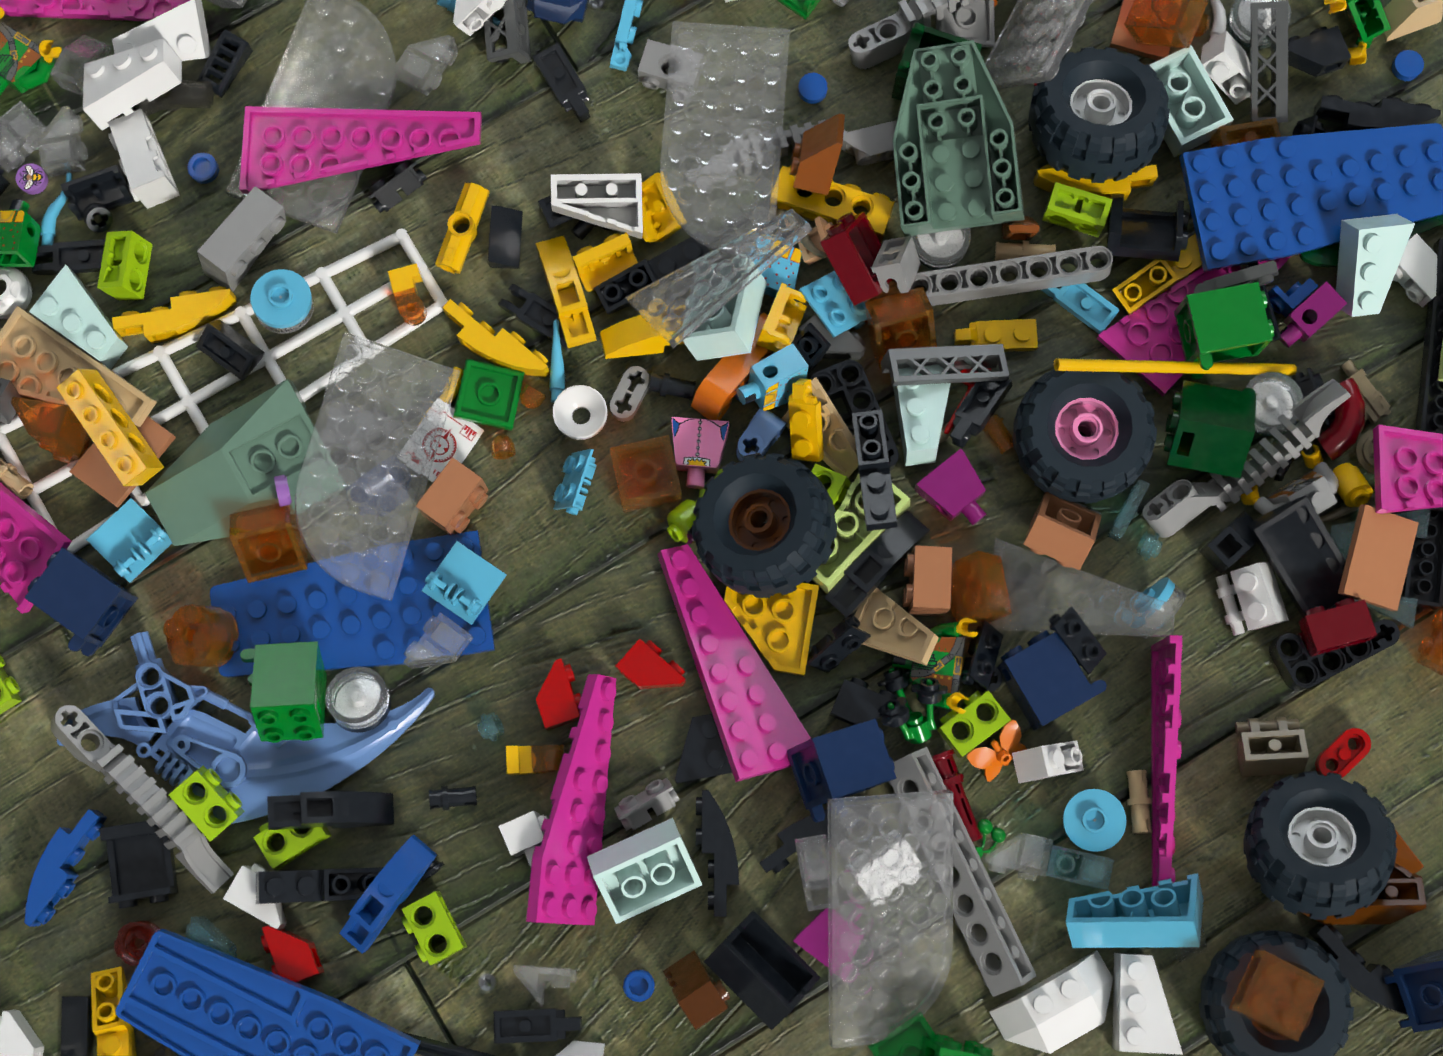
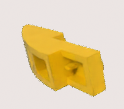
M1045 165L1040 170H1037L1033 181L1035 186L1050 193L1055 182L1110 199L1112 194H1124V201H1126L1131 193V189L1153 186L1158 177L1156 165H1146L1137 173L1132 172L1125 179L1118 181L1107 179L1104 183H1092L1090 179L1080 178L1079 181L1070 178L1067 172L1063 170L1057 171L1050 165Z
M1196 233L1188 238L1187 249L1180 251L1179 262L1154 260L1112 289V292L1128 314L1138 310L1144 304L1166 292L1170 287L1202 267Z
M564 235L536 243L567 348L597 341L584 292Z
M222 286L212 287L209 289V292L202 293L184 291L179 293V296L170 297L171 309L161 306L152 308L151 312L126 311L121 313V316L112 317L113 329L121 337L144 334L152 344L168 341L219 318L237 303V298L230 288L227 289Z
M449 299L442 307L446 316L462 329L457 334L459 342L474 354L494 365L525 372L524 375L547 377L550 374L549 368L546 365L548 360L536 349L533 352L524 346L526 341L515 331L508 333L502 328L494 336L495 330L485 321L479 324L471 316L474 313L464 303L460 302L457 305Z
M689 305L644 313L600 331L605 359L664 353L665 346L684 344L681 336Z
M122 966L91 973L92 1032L97 1036V1056H136L134 1026L119 1018L115 1013L127 988L124 968Z

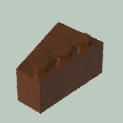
M694 950L663 971L669 985L673 987L672 991L678 1004L695 1030L728 1009L727 1000L730 999L728 990L720 979L714 982Z

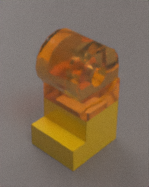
M417 263L388 271L397 308L403 320L412 326L423 323L427 317V309L422 299L419 298L415 284L423 281Z
M564 745L506 746L507 774L511 776L559 771L564 755Z

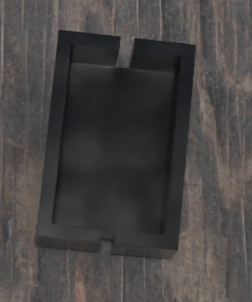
M754 910L704 960V963L771 1030L793 1011L821 978Z

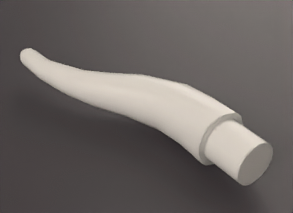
M1210 0L1214 20L1209 33V41L1226 31V11L1221 0Z

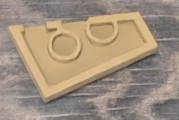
M815 377L811 380L812 396H816L817 401H821L824 448L822 460L835 472L847 476L849 479L859 468L855 438L819 380ZM788 410L782 417V420L787 423L786 426L790 429Z
M876 588L860 605L854 615L860 621L858 628L871 635L862 645L927 666L939 637Z

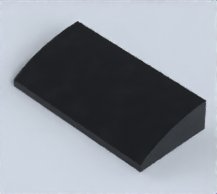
M1306 495L1281 505L1247 524V527L1302 618L1306 616L1305 611L1319 606H1324L1325 610L1336 608L1335 603L1350 598L1338 594L1346 561Z

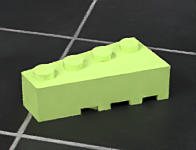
M859 473L849 487L841 506L835 512L837 535L831 543L832 553L827 563H821L816 570L817 575L812 579L827 594L843 578L844 572L886 530L867 531ZM892 483L896 517L898 519L911 509L910 498Z

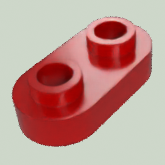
M1359 728L1343 731L1317 756L1315 761L1317 773L1327 776V773L1332 772L1342 775L1343 778L1369 753L1371 749L1369 735ZM1349 739H1353L1356 742L1354 750L1348 746ZM1329 759L1335 763L1333 771L1326 767V762Z

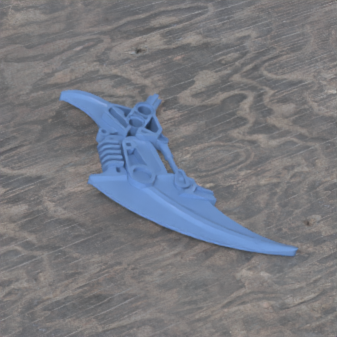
M145 631L131 636L139 663L135 666L136 683L113 700L89 706L81 711L105 736L128 740L138 745L136 753L139 757L146 759L153 757L158 761L154 772L157 775L162 773L161 778L165 781L170 778L169 784L172 786L178 783V787L203 765L207 769H213L222 780L220 784L228 793L231 791L236 794L243 804L241 808L245 812L231 823L235 824L267 816L268 796L300 795V792H323L350 777L385 751L416 721L435 697V691L432 688L425 689L413 700L390 710L386 719L379 726L366 732H350L341 728L337 723H324V738H313L309 741L296 739L282 740L276 743L261 742L252 713L230 703L229 699L211 691L208 687L189 685L169 674L168 670L164 667L162 658H156L149 632ZM156 669L159 673V679L155 684L149 685L147 675L150 671ZM172 682L187 690L189 700L178 702ZM138 690H139V693H140V696H141V699H142V702H143L145 711H142V710H141V707H140V704H139V700H138L137 697L128 698L129 696H131L133 693H135V692L138 691ZM165 698L168 702V708L165 713L158 714L156 704L160 699ZM205 700L223 710L227 709L247 719L251 728L244 733L206 713L197 711L201 701ZM145 718L157 719L159 728L150 726ZM68 719L64 726L68 724L71 725L73 721L71 719ZM157 734H162L154 745L149 744ZM57 739V744L60 745V746H64V745ZM161 750L165 753L163 756L159 754ZM194 782L192 785L194 794L200 797L205 796V789L201 786L202 784ZM214 806V816L217 819L225 820V809L221 806Z

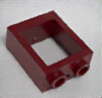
M864 211L855 216L850 212L837 219V224L826 230L828 235L820 242L854 306L879 295L883 291L879 285L876 273H873L871 269L882 244ZM888 279L887 284H889L892 279Z

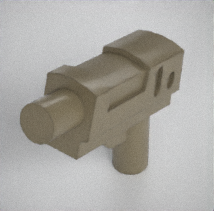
M1351 359L1340 366L1349 377L1347 379L1354 378L1359 386L1366 404L1365 422L1368 419L1371 424H1374L1381 416H1387L1391 413L1389 409L1391 407L1381 392L1377 391L1371 384L1363 369L1358 370Z

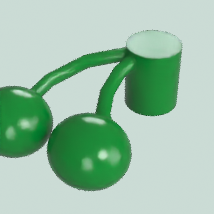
M981 819L977 824L980 833L983 835L981 847L975 846L980 858L983 853L990 852L996 847L997 843L1003 842L1006 838L1004 830L1001 828L993 829V824L988 819ZM991 833V838L995 842L989 849L983 850L986 835Z

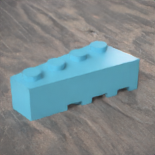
M1198 873L1187 875V880L1172 883L1171 879L1158 881L1159 886L1140 889L1139 885L1127 887V890L1122 893L1113 895L1110 891L1070 898L1066 926L1072 948L1200 947L1204 899Z

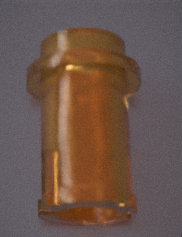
M995 414L988 421L983 432H988L1002 454L1013 447V439L1002 422L1004 418H999Z

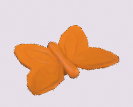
M1011 720L1004 725L999 735L1000 745L996 740H993L991 742L993 749L985 746L974 748L967 753L966 758L971 765L978 769H984V775L988 782L992 781L999 774L1003 765H1009V762L1013 760L1012 753L1027 749L1024 744L1020 743L1022 735L1017 721Z

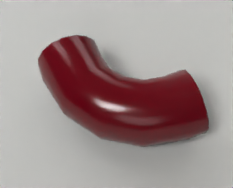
M1354 378L1339 383L1350 393L1351 397L1335 409L1334 420L1331 426L1319 434L1318 437L1319 442L1332 461L1342 456L1356 443L1365 424L1366 404Z

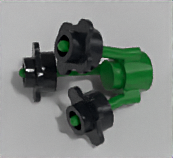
M900 667L890 668L883 673L885 678L877 684L878 686L884 685L888 692L896 691L898 698L887 701L879 708L878 712L882 715L881 723L892 728L900 727L905 741L911 744L923 743L931 738V730L936 729L933 704L939 703L942 700V694L948 692V687L939 684V681L935 678H924L920 681V684L911 685V691L917 693V700L920 703L926 704V718L921 712H911L902 689L910 684L907 675L910 674L911 669L902 671Z

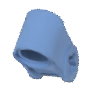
M759 409L745 432L739 438L736 450L738 460L743 461L744 456L756 453L764 456L771 445L780 437L787 423L769 410L763 411ZM751 445L755 446V451H751L749 454L745 452V448H750Z

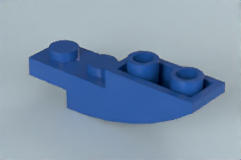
M88 809L73 830L59 827L48 843L36 867L28 892L25 924L29 927L45 925L55 914L56 910L54 907L61 898L65 899L75 887L73 882L78 877V874L69 867L71 865L75 866L83 858L85 846L90 840L94 841L98 838L100 828L105 827L103 823L108 817L100 811Z
M412 835L388 861L349 912L351 917L339 934L359 952H366L399 904L407 900L437 854L419 838Z

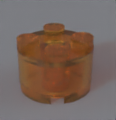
M188 604L179 608L172 618L165 622L163 628L164 634L167 636V645L173 662L184 666L217 668L225 665L235 652L231 651L233 642L238 641L239 635L236 620L229 611L223 610L220 607Z

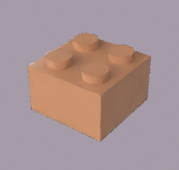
M452 457L417 503L416 508L427 520L448 535L460 534L470 522L468 517L475 508L479 510L488 498L486 493L489 489L480 476Z
M1046 491L1032 517L1023 545L1029 547L1036 554H1045L1056 559L1064 567H1073L1080 570L1096 540L1102 515L1074 502L1059 499Z
M915 545L911 554H907V558L904 560V577H909V584H906V589H903V607H908L909 614L944 617L950 610L952 547Z

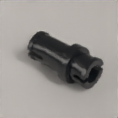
M652 372L648 391L658 392L662 397H665L667 394L692 400L696 381L670 377L669 373L659 375Z
M441 786L440 790H429L430 810L443 808V811H447L450 807L476 806V786L448 789V786Z

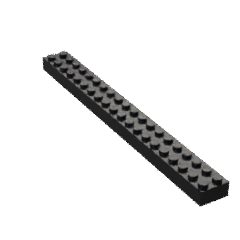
M1440 238L1433 245V251L1437 254L1436 296L1428 302L1415 430L1443 434V382L1438 381L1443 340V239ZM1427 509L1407 511V519L1416 521L1419 525L1399 605L1437 610L1443 606V512Z

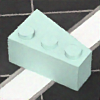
M1398 214L1341 220L1336 292L1347 302L1341 309L1343 312L1351 317L1380 314L1414 228V222Z
M66 264L29 311L37 319L109 369L113 368L128 348L126 342L113 329V324L103 313L78 275Z
M938 364L924 366L933 375L941 374L944 371V368ZM912 367L898 369L899 376H912L916 371ZM951 383L893 386L905 466L936 462Z

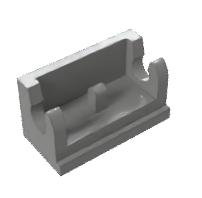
M912 235L884 240L871 269L873 273H876L879 285L885 293L889 291L888 279H894L897 282V288L900 293L910 291L921 265Z

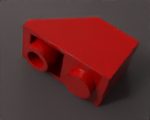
M639 638L615 665L616 669L638 689L681 687L686 683V679L682 676L685 670L675 661L671 660L667 663L659 655L662 653V650L650 640L644 643Z
M562 658L555 660L536 697L541 718L547 731L578 721L581 715L579 713L580 709H578L581 694H574L571 682L576 681L571 664L565 665Z
M270 925L262 927L264 933L261 936L262 945L266 953L271 952L274 965L271 966L272 973L299 983L324 972L314 942L285 929H276Z

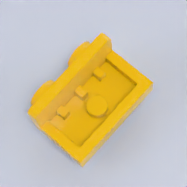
M655 173L642 183V238L645 242H663L687 225L663 173Z
M627 233L610 235L604 239V243L595 247L591 245L583 247L577 251V255L572 257L586 292L595 290L594 287L638 263L633 253L632 242Z

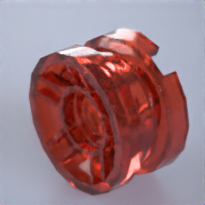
M147 920L130 922L124 925L118 931L117 939L114 941L117 956L125 964L138 966L153 934L160 928L155 923ZM137 938L145 940V944H142L140 949L135 945Z

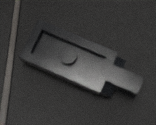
M556 43L532 56L535 65L561 107L566 112L573 110L580 123L591 118L589 110L584 103L589 100L586 88L559 44Z
M1011 379L982 381L974 384L955 412V419L953 421L955 429L950 434L952 444L963 449L970 440L971 435L977 437L982 432L1013 386Z
M546 1008L494 1011V1044L558 1041V1039H566V1031L582 1029V1016L565 1017V1009Z

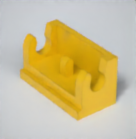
M781 283L756 345L776 353L793 342L807 308L806 305L801 303H806V299L801 292L787 287L785 283Z

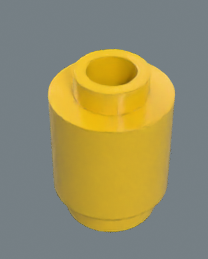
M1342 463L1333 469V473L1339 481L1337 493L1346 506L1359 507L1369 501L1373 489L1358 467L1353 466L1351 463Z

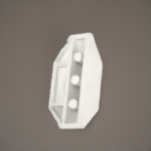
M1096 950L990 1010L989 1013L1004 1040L1050 1054L1105 1022L1113 977Z

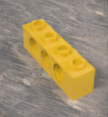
M782 165L771 196L770 207L774 206L779 209H785L796 216L811 221L820 216L828 223L832 222L835 225L837 224L836 220L847 213L852 212L854 216L857 215L853 209L862 206L868 210L869 213L866 216L882 243L894 207V201H891L888 196L881 193H873L872 195L863 192L856 185L845 184L844 186L832 180L828 195L812 192L811 196L802 197L797 193L800 189L793 188L794 176L789 175L791 166L786 167ZM835 197L840 201V204L838 206H829L825 200Z
M77 369L56 387L123 486L143 485L164 468L98 370Z

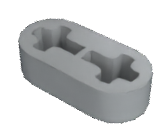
M639 366L628 368L611 398V414L618 421H629L636 415L649 389V374L644 368ZM637 374H640L644 384H637L634 391H630L632 383L629 378H635ZM629 396L628 406L631 410H624L620 414L616 404H622L626 397Z

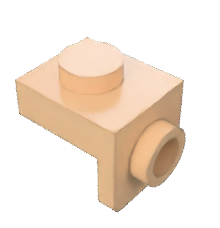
M819 216L814 219L816 227L807 232L817 249L825 253L820 242L828 235L826 230L834 224L832 222L828 223ZM796 236L799 248L802 251L803 261L806 264L811 265L823 259L809 251Z

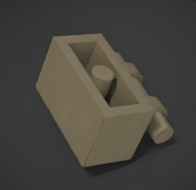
M1283 716L1275 717V720L1259 721L1258 718H1248L1247 722H1235L1236 734H1240L1237 755L1241 777L1299 774L1305 771L1309 754L1304 729H1300L1298 719H1286Z

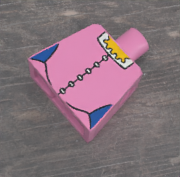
M672 417L676 470L687 471L686 487L703 489L705 473L716 474L719 471L729 433V421Z

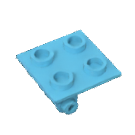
M835 271L799 289L833 338L853 327L855 330L861 328L865 324L864 321L877 314L868 300L855 306L853 305Z
M594 449L574 452L571 456L567 457L563 466V472L565 473L563 482L557 486L554 492L553 500L556 502L553 509H566L567 513L576 516L578 511H582L586 496L579 493L588 494V490L583 488L582 484L591 485L589 480H592L597 467L595 464L596 458L592 457Z
M132 498L86 539L114 567V570L129 583L172 544L168 534Z
M456 541L435 572L431 571L426 577L425 582L427 584L422 589V592L472 625L507 574Z

